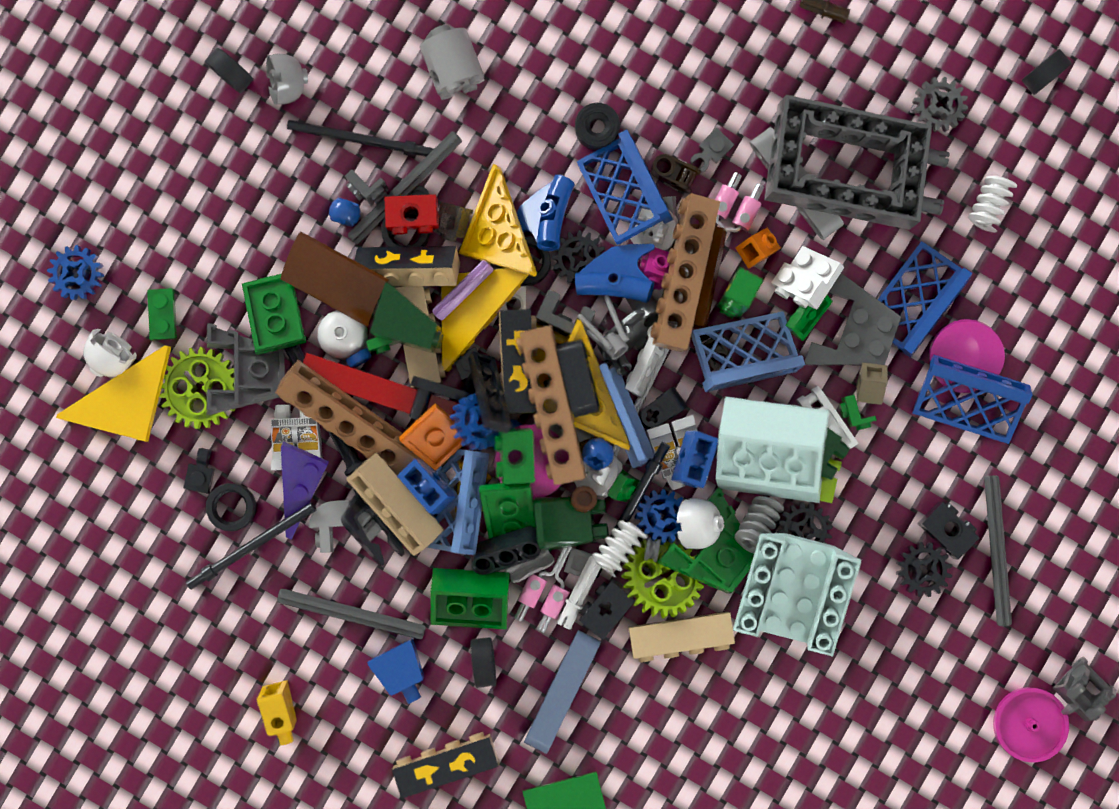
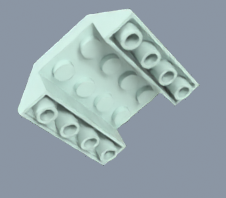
M726 397L718 441L716 469L718 487L724 490L819 503L822 485L823 451L829 410Z
M786 533L760 534L733 631L756 637L762 631L807 643L808 650L833 656L861 560L835 546Z

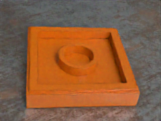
M436 403L399 437L403 445L435 471L462 447V438H454L457 430L450 429V426L455 424V421L450 419V415Z

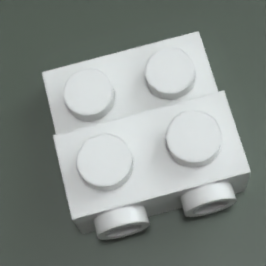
M802 246L791 264L784 262L771 284L776 288L774 292L782 298L787 299L791 297L799 306L806 308L808 305L817 310L844 269V266L831 258Z

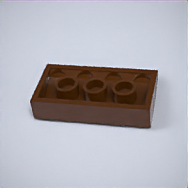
M691 224L694 229H699V224ZM715 226L693 328L701 329L706 328L708 325L727 235L724 227ZM685 242V250L688 253L693 254V245L689 242ZM680 266V276L687 279L689 275L688 270ZM675 291L673 294L674 300L681 304L683 302V295L679 291ZM670 315L668 323L678 325L677 319Z
M301 231L293 243L280 278L367 327L374 320L384 283L389 281L386 277Z

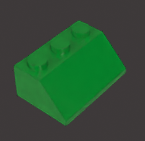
M433 568L430 590L431 625L507 629L510 573L493 572L480 575L473 570Z

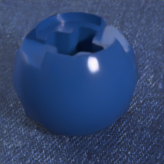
M337 198L329 207V216L331 221L353 227L361 217V209L357 203Z
M593 438L583 446L581 455L583 461L589 467H592L593 470H602L612 463L614 450L603 438Z

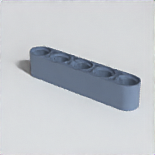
M580 630L577 631L524 740L525 744L546 754L548 753L601 643L600 640Z

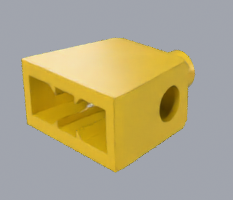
M288 680L265 685L257 697V702L267 735H276L280 746L290 744L294 741L291 731L294 729L297 720Z

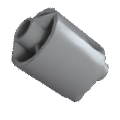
M442 25L431 30L420 44V50L436 92L440 95L441 100L454 96L455 92L463 90V93L471 92L477 89L476 84L484 81V74L467 29Z

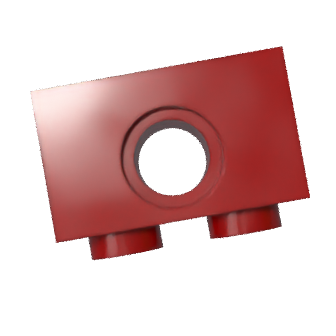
M436 194L384 197L385 224L387 230L392 231V234H408V230H418V233L425 234L433 233V229H439L438 198ZM415 209L419 212L416 220H406L405 216L409 210Z

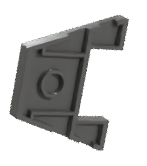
M840 273L829 294L853 301L854 303L838 348L835 350L811 342L805 359V365L861 366L862 362L885 365L901 316Z
M208 323L207 348L234 350V390H207V415L280 397L275 392L280 381L285 376L284 349L257 355L253 339L240 336L238 332L230 329L228 332L218 329L217 325Z

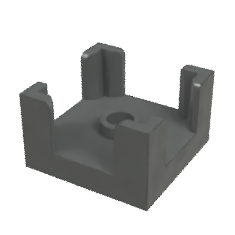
M548 290L536 316V322L543 326L552 325L554 331L565 336L571 335L575 324L572 323L571 318L565 315H555V311L560 303V295ZM585 306L580 314L592 323L596 311ZM583 323L585 331L587 332L588 328Z

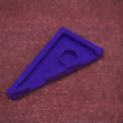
M283 441L281 445L284 516L287 518L309 504L329 461ZM300 521L285 530L286 538L292 540Z

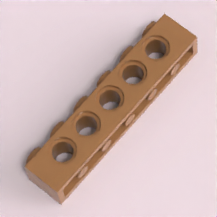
M691 193L685 197V200L682 199L680 202L678 214L681 215V218L673 231V239H676L674 249H670L667 263L670 264V267L662 280V288H665L663 298H659L656 306V313H659L657 323L654 322L650 337L653 338L652 345L678 352L688 350L720 201ZM691 217L699 221V229H694L691 226ZM685 242H689L693 245V254H690L685 250ZM680 266L688 270L689 275L687 279L680 276ZM675 291H679L683 295V302L681 304L674 300L673 294ZM670 315L677 319L678 325L676 328H672L668 324V317Z
M549 325L520 332V338H517V345L520 354L524 353L526 363L522 364L525 378H530L532 388L528 389L531 404L536 403L538 414H534L537 429H542L544 439H540L543 455L547 454L549 464H546L548 479H553L554 485L585 479V466L558 359L553 327ZM535 348H542L545 351L546 358L544 361L538 362L533 358L532 352ZM541 373L550 375L552 379L550 386L543 387L539 384L538 377ZM546 399H554L557 402L558 408L555 412H549L545 409L544 401ZM559 424L563 428V435L554 437L550 433V426ZM559 449L566 450L569 454V460L566 462L558 461L555 456L556 451Z
M299 360L296 361L280 381L275 393L283 401L291 403L301 410L305 416L321 424L325 430L334 433L348 446L360 451L367 459L377 453L380 458L386 461L388 467L396 476L415 458L419 459L416 454L400 442L399 437L403 433Z

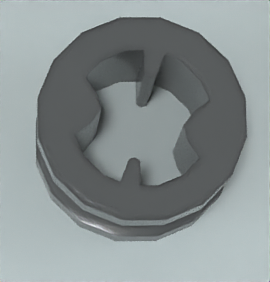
M648 537L644 560L647 561L651 558L654 562H657L660 539L652 541Z

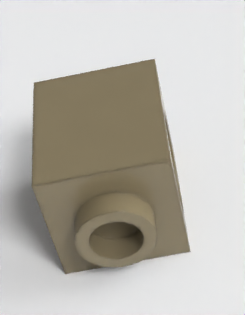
M862 362L857 380V402L882 405L888 383L887 365Z

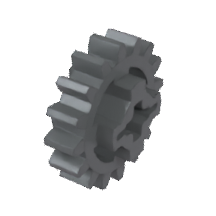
M933 77L931 85L925 81L922 84L923 89L918 88L915 92L918 97L912 100V103L917 105L912 112L914 114L919 113L920 115L916 121H925V124L932 125L933 132L935 133L940 127H942L944 132L949 130V125L955 128L958 125L957 120L962 121L965 117L961 112H965L968 109V106L963 104L968 97L960 95L964 88L959 87L956 89L954 87L956 81L953 80L948 84L946 77H943L940 82H938L936 77ZM925 96L927 97L926 100L928 101L927 109H925L924 107ZM954 100H955V104H956L955 112H954V109L952 108V104H953V101H954ZM942 101L944 103V106L938 108L936 106V103H940ZM932 117H938V118H940L941 120H936V119H934V118H932Z

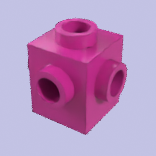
M655 247L652 252L639 259L638 267L649 280L654 282V289L660 291L664 274L668 273L670 264L667 263L669 252Z

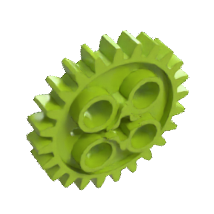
M203 347L199 348L198 354H196L194 348H189L188 356L183 351H180L181 359L178 360L171 357L174 365L172 367L167 365L166 367L168 374H165V383L162 384V389L165 392L161 393L159 398H166L167 401L161 406L163 408H171L167 414L168 416L177 414L175 422L180 423L185 419V427H190L192 422H194L195 429H200L202 422L205 428H210L211 421L219 425L220 416L225 419L229 418L226 411L207 415L206 396L195 392L198 389L197 386L185 376L184 372L188 371L197 383L204 384L202 389L205 393H207V390H212L213 385L217 382L222 383L223 390H234V368H228L232 361L226 360L222 362L224 358L222 353L214 357L215 350L210 349L206 355L205 348ZM199 364H205L206 373L202 377H198L195 372ZM184 380L187 383V390L183 394H179L177 384ZM201 399L204 402V409L196 413L193 409L194 402Z
M644 539L641 542V547L635 546L633 548L634 555H627V559L630 562L623 565V568L629 570L622 575V578L629 579L623 587L631 588L632 590L627 597L635 596L637 599L634 602V606L642 603V612L644 613L650 608L652 617L658 611H660L662 618L668 615V611L672 618L677 615L678 611L683 614L687 611L686 606L691 608L695 605L693 600L700 598L699 593L696 591L702 590L704 586L698 583L697 580L676 571L668 578H663L646 588V583L655 580L660 574L664 575L671 569L658 562H654L651 558L647 561L644 560L647 540ZM666 541L663 545H660L657 561L671 545L669 542ZM679 543V544L677 545V546H678L681 550H683L690 558H692V559L695 558V556H693V557L690 556V553L692 552L693 549H687V550H685V549H683L684 546H683L681 543ZM642 566L650 569L651 576H646L642 573ZM676 577H681L684 580L685 587H681L676 583ZM655 588L663 591L664 599H660L655 595Z

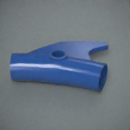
M555 175L553 181L534 193L517 211L522 231L532 233L536 239L537 247L543 251H555L560 246L563 218L570 195L575 186L571 179L563 175Z
M628 244L611 247L590 262L579 273H575L577 295L616 296L648 303L654 289V282L641 272L638 267V261L641 257L655 249L654 244Z

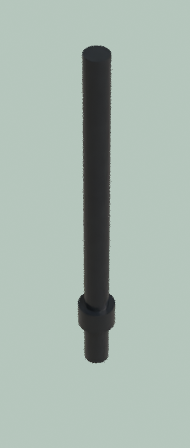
M288 120L287 130L403 152V155L414 157V155L426 157L434 149L417 145L416 142L408 140L400 142L294 120Z
M661 442L653 458H649L645 466L646 471L618 522H629L655 474H659L663 467L661 463L671 447L667 443ZM616 524L614 529L620 530L618 524ZM600 568L596 578H599L603 570L602 568Z
M310 502L214 564L209 563L201 569L200 573L186 581L188 588L192 590L206 580H213L218 576L219 572L317 511L315 505Z

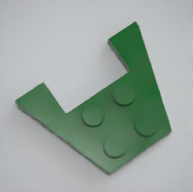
M718 487L707 499L717 507L724 520V528L716 542L707 548H702L694 559L690 558L673 543L657 562L730 594L750 570L754 553L745 550L737 543L735 534L739 530L740 523L735 516L736 512L732 506L728 505L723 497V491Z

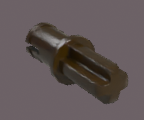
M801 0L800 8L819 14L822 19L827 17L842 24L846 23L851 10L830 3V0Z

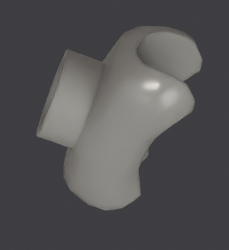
M541 549V554L538 558L506 568L505 571L506 573L510 572V578L513 583H518L550 567L554 563V557L549 553V549Z

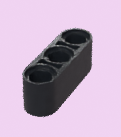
M583 339L556 345L574 418L600 412L599 401Z
M527 526L478 542L476 555H472V570L477 574L486 575L538 558L541 554V549L538 546L536 527Z

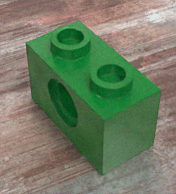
M530 428L510 429L508 433L499 432V436H495V450L500 452V462H496L497 478L501 477L503 484L535 483L533 430ZM512 450H519L521 453L520 459L516 462L508 461V454Z

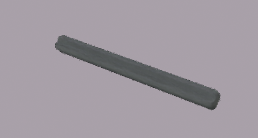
M452 131L386 197L408 196L462 143V139ZM385 198L348 233V237L355 244H360L384 220Z
M997 475L985 476L984 484L996 620L998 626H1010L1012 624L1000 482Z
M281 589L278 594L277 602L280 604L419 640L424 637L425 625L287 589Z

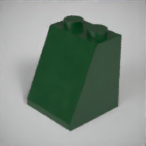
M384 283L370 333L381 339L434 354L435 349H440L444 334H442L441 328L391 284Z

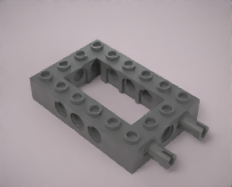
M785 95L777 106L764 200L910 230L920 222L921 211L941 215L944 206H940V204L943 205L944 200L923 196L927 164L946 168L949 162V158L946 157H949L950 153L929 148L932 125ZM808 135L894 153L890 191L864 188L865 185L853 186L840 183V180L836 179L834 181L815 178L816 175L806 174L797 181L799 165L803 160L800 157L802 141Z

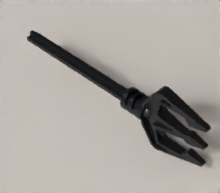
M299 345L284 348L292 365L297 360L303 363L305 355ZM328 432L346 464L344 474L349 477L365 461L358 457L354 447L348 446L337 435ZM354 489L355 495L341 516L342 525L372 559L382 567L384 559L380 545L369 541L358 521V517L362 513H369L387 535V543L402 557L404 555L402 542Z

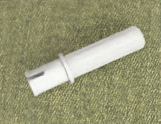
M593 556L588 558L569 599L565 600L566 606L559 620H557L559 625L563 624V627L567 629H572V625L579 611L582 610V605L601 568L595 562Z

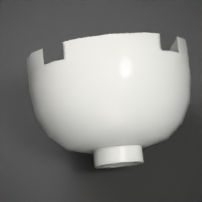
M338 310L328 313L321 320L318 327V341L321 348L329 356L338 360H344L365 349L366 341L368 340V330L365 325Z
M101 329L92 330L84 345L83 356L93 374L99 377H116L131 367L137 354L135 352L132 355L130 352L132 347L129 343L109 331L104 335L99 333Z
M691 498L682 501L677 515V523H681L682 531H677L681 544L687 549L709 547L716 542L724 528V520L719 510L712 502L704 499Z

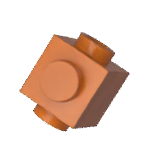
M767 227L746 239L735 249L749 269L780 250L781 247L777 243L776 237Z

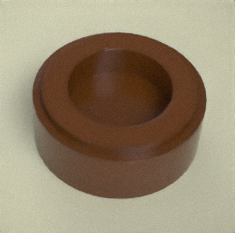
M580 486L571 494V505L578 512H588L595 507L597 495L591 487Z

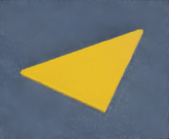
M493 164L459 254L479 261L485 260L489 264L536 277L537 272L502 169Z
M507 268L493 270L479 286L442 320V334H444L442 341V366L445 372H449L452 369L451 366L460 356L465 354L475 342L474 339L483 329H486L498 315L497 312L506 301L509 302L520 289V285L528 277L527 274ZM468 272V273H459V274H458V279H457V284H456V286H457L470 272ZM441 286L442 300L456 286Z
M577 319L568 342L583 339L599 401L600 412L574 418L575 427L629 451L630 443L599 368L582 321ZM546 399L544 401V407L547 411L555 412L558 405L554 399Z
M164 345L125 370L122 374L114 377L58 413L56 418L148 442L171 347Z

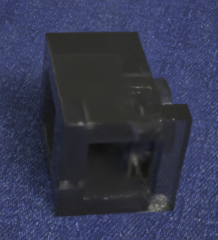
M441 202L438 211L439 229H434V231L442 233V239L456 242L457 237L464 239L470 214H473V210Z

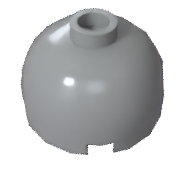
M287 54L267 56L266 74L267 78H270L271 87H269V92L275 105H282L294 102L303 93L304 84L308 83L306 68L302 69L299 61Z

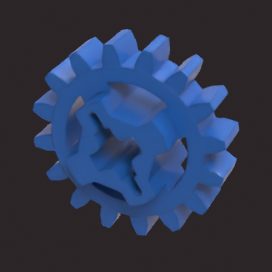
M75 245L74 251H72L70 247L66 246L64 254L59 251L56 252L57 260L50 259L54 267L47 269V272L53 274V277L49 278L48 282L56 283L53 290L55 292L62 290L61 297L67 298L70 294V299L76 301L79 295L81 299L85 300L87 299V292L93 295L96 294L93 289L94 286H102L98 282V278L104 277L105 274L100 273L98 269L104 266L102 263H96L99 257L96 254L90 255V249L85 248L82 251L80 246ZM82 257L84 259L74 262L70 258ZM75 268L78 269L77 273L79 276L77 278L73 277L75 275L73 272ZM74 284H78L81 288L69 289L68 287H72Z
M472 394L460 399V404L453 406V410L456 413L450 415V419L455 421V424L451 425L450 429L457 430L454 438L461 437V445L469 444L470 450L477 448L483 450L487 446L495 445V436H499V432L484 428L477 396Z
M662 489L659 495L655 490L650 493V497L645 495L641 499L643 503H639L636 508L640 512L634 516L635 519L641 521L636 527L639 529L643 528L645 530L644 533L650 535L652 541L660 539V545H663L666 539L670 544L674 543L675 537L679 539L677 531H682L681 523H677V515L683 498L680 497L676 500L674 498L675 492L672 491L670 495H666L665 489ZM663 502V504H661V505H659V506H657V505H655V504H653V503ZM660 513H662V514L665 515V516H664L665 521H662V520H661V515H660ZM666 528H668V529H670V530L674 529L673 531H670V532H662V530H664V529H666Z

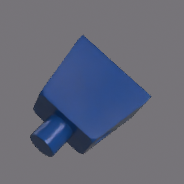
M413 639L367 662L390 696L402 691L408 704L421 698L415 684L422 681L425 677Z

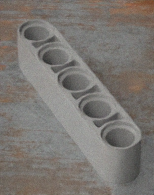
M771 127L749 142L752 150L767 170H769L774 130ZM801 164L799 165L797 181L802 176L808 174ZM796 207L822 240L844 225L839 215Z

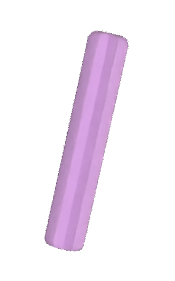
M485 260L481 261L433 308V314L438 319L444 320L493 272L492 266Z

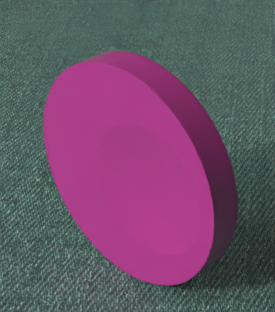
M971 319L954 321L943 327L934 337L929 350V362L934 354L997 375L1001 373L1005 360L1004 347L996 332L985 323ZM935 376L942 385H947L943 378ZM965 385L953 388L955 392L971 393L969 387Z
M536 424L518 426L514 429L530 428L533 430L535 483H531L534 499L535 497H545L557 490L561 484L554 485L553 479H548L546 464H549L547 454L543 455L540 445V439H544L542 429H537ZM550 429V433L554 437H559L554 431ZM559 449L556 451L555 456L558 461L566 462L569 460V454L566 450ZM510 451L508 461H518L521 456L520 451ZM495 452V471L496 462H500V452Z
M1034 687L1020 688L1010 692L998 704L993 719L995 737L999 745L1009 755L1018 760L1034 763L1045 761L1056 755L1068 738V714L1063 715L1061 713L1065 707L1053 694Z

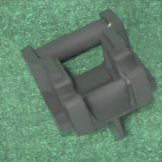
M1085 657L1078 659L1073 667L1053 687L1067 703L1061 713L1065 715L1076 712L1084 721H1096L1099 719L1100 715L1106 711L1104 706L1116 697L1117 691L1113 686L1109 687L1088 665V660ZM1089 680L1100 693L1092 695L1084 685Z

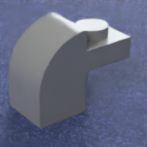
M351 500L326 502L320 505L317 511L312 514L309 528L319 527V532L315 534L316 548H320V553L334 552L333 527L343 526L341 516Z

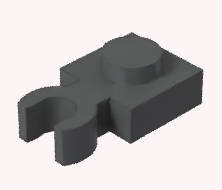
M716 127L699 145L703 152L693 155L690 164L692 165L696 160H702L704 166L700 170L701 173H704L709 166L710 160L717 164L734 147V144Z

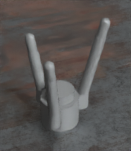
M606 295L604 299L619 335L612 332L604 337L582 314H578V318L589 329L586 332L587 335L603 348L612 359H617L627 351L628 346L625 342L629 338L623 331L610 297Z

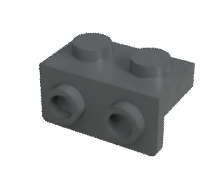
M353 170L345 175L349 182L346 186L359 201L363 198L370 206L374 203L378 205L388 195L386 192L389 188L382 178H379L369 187Z

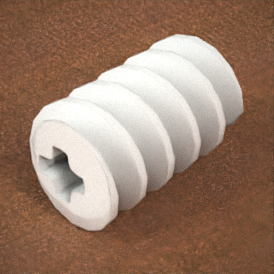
M987 176L984 180L986 185H983L980 189L982 194H979L976 198L978 203L972 207L974 212L970 213L968 218L973 224L983 230L997 232L992 227V224H1001L996 215H1005V211L1000 206H1009V202L1004 197H1013V193L1008 188H1017V184L1004 177Z
M619 521L617 524L620 530L613 529L611 531L614 538H605L608 547L604 545L599 546L602 555L597 553L592 555L595 562L615 578L613 569L623 570L619 562H629L625 554H635L631 546L641 547L638 537L648 538L643 531L630 522Z

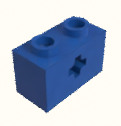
M686 431L671 480L693 488H704L719 439L698 431Z
M415 458L397 475L429 514H440L457 498L455 493L434 469L422 459Z

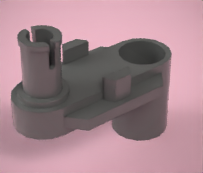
M651 295L648 303L626 298L633 310L631 314L620 322L624 333L629 338L625 342L628 346L626 352L634 346L637 349L644 348L647 343L645 337L648 336L647 331L654 322L657 323L659 313H656L657 302L653 295ZM616 326L609 330L605 336L612 332L619 335ZM598 345L601 355L604 359L611 360L618 375L627 373L624 366H626L628 371L631 370L632 365L627 360L625 354L617 359H612Z

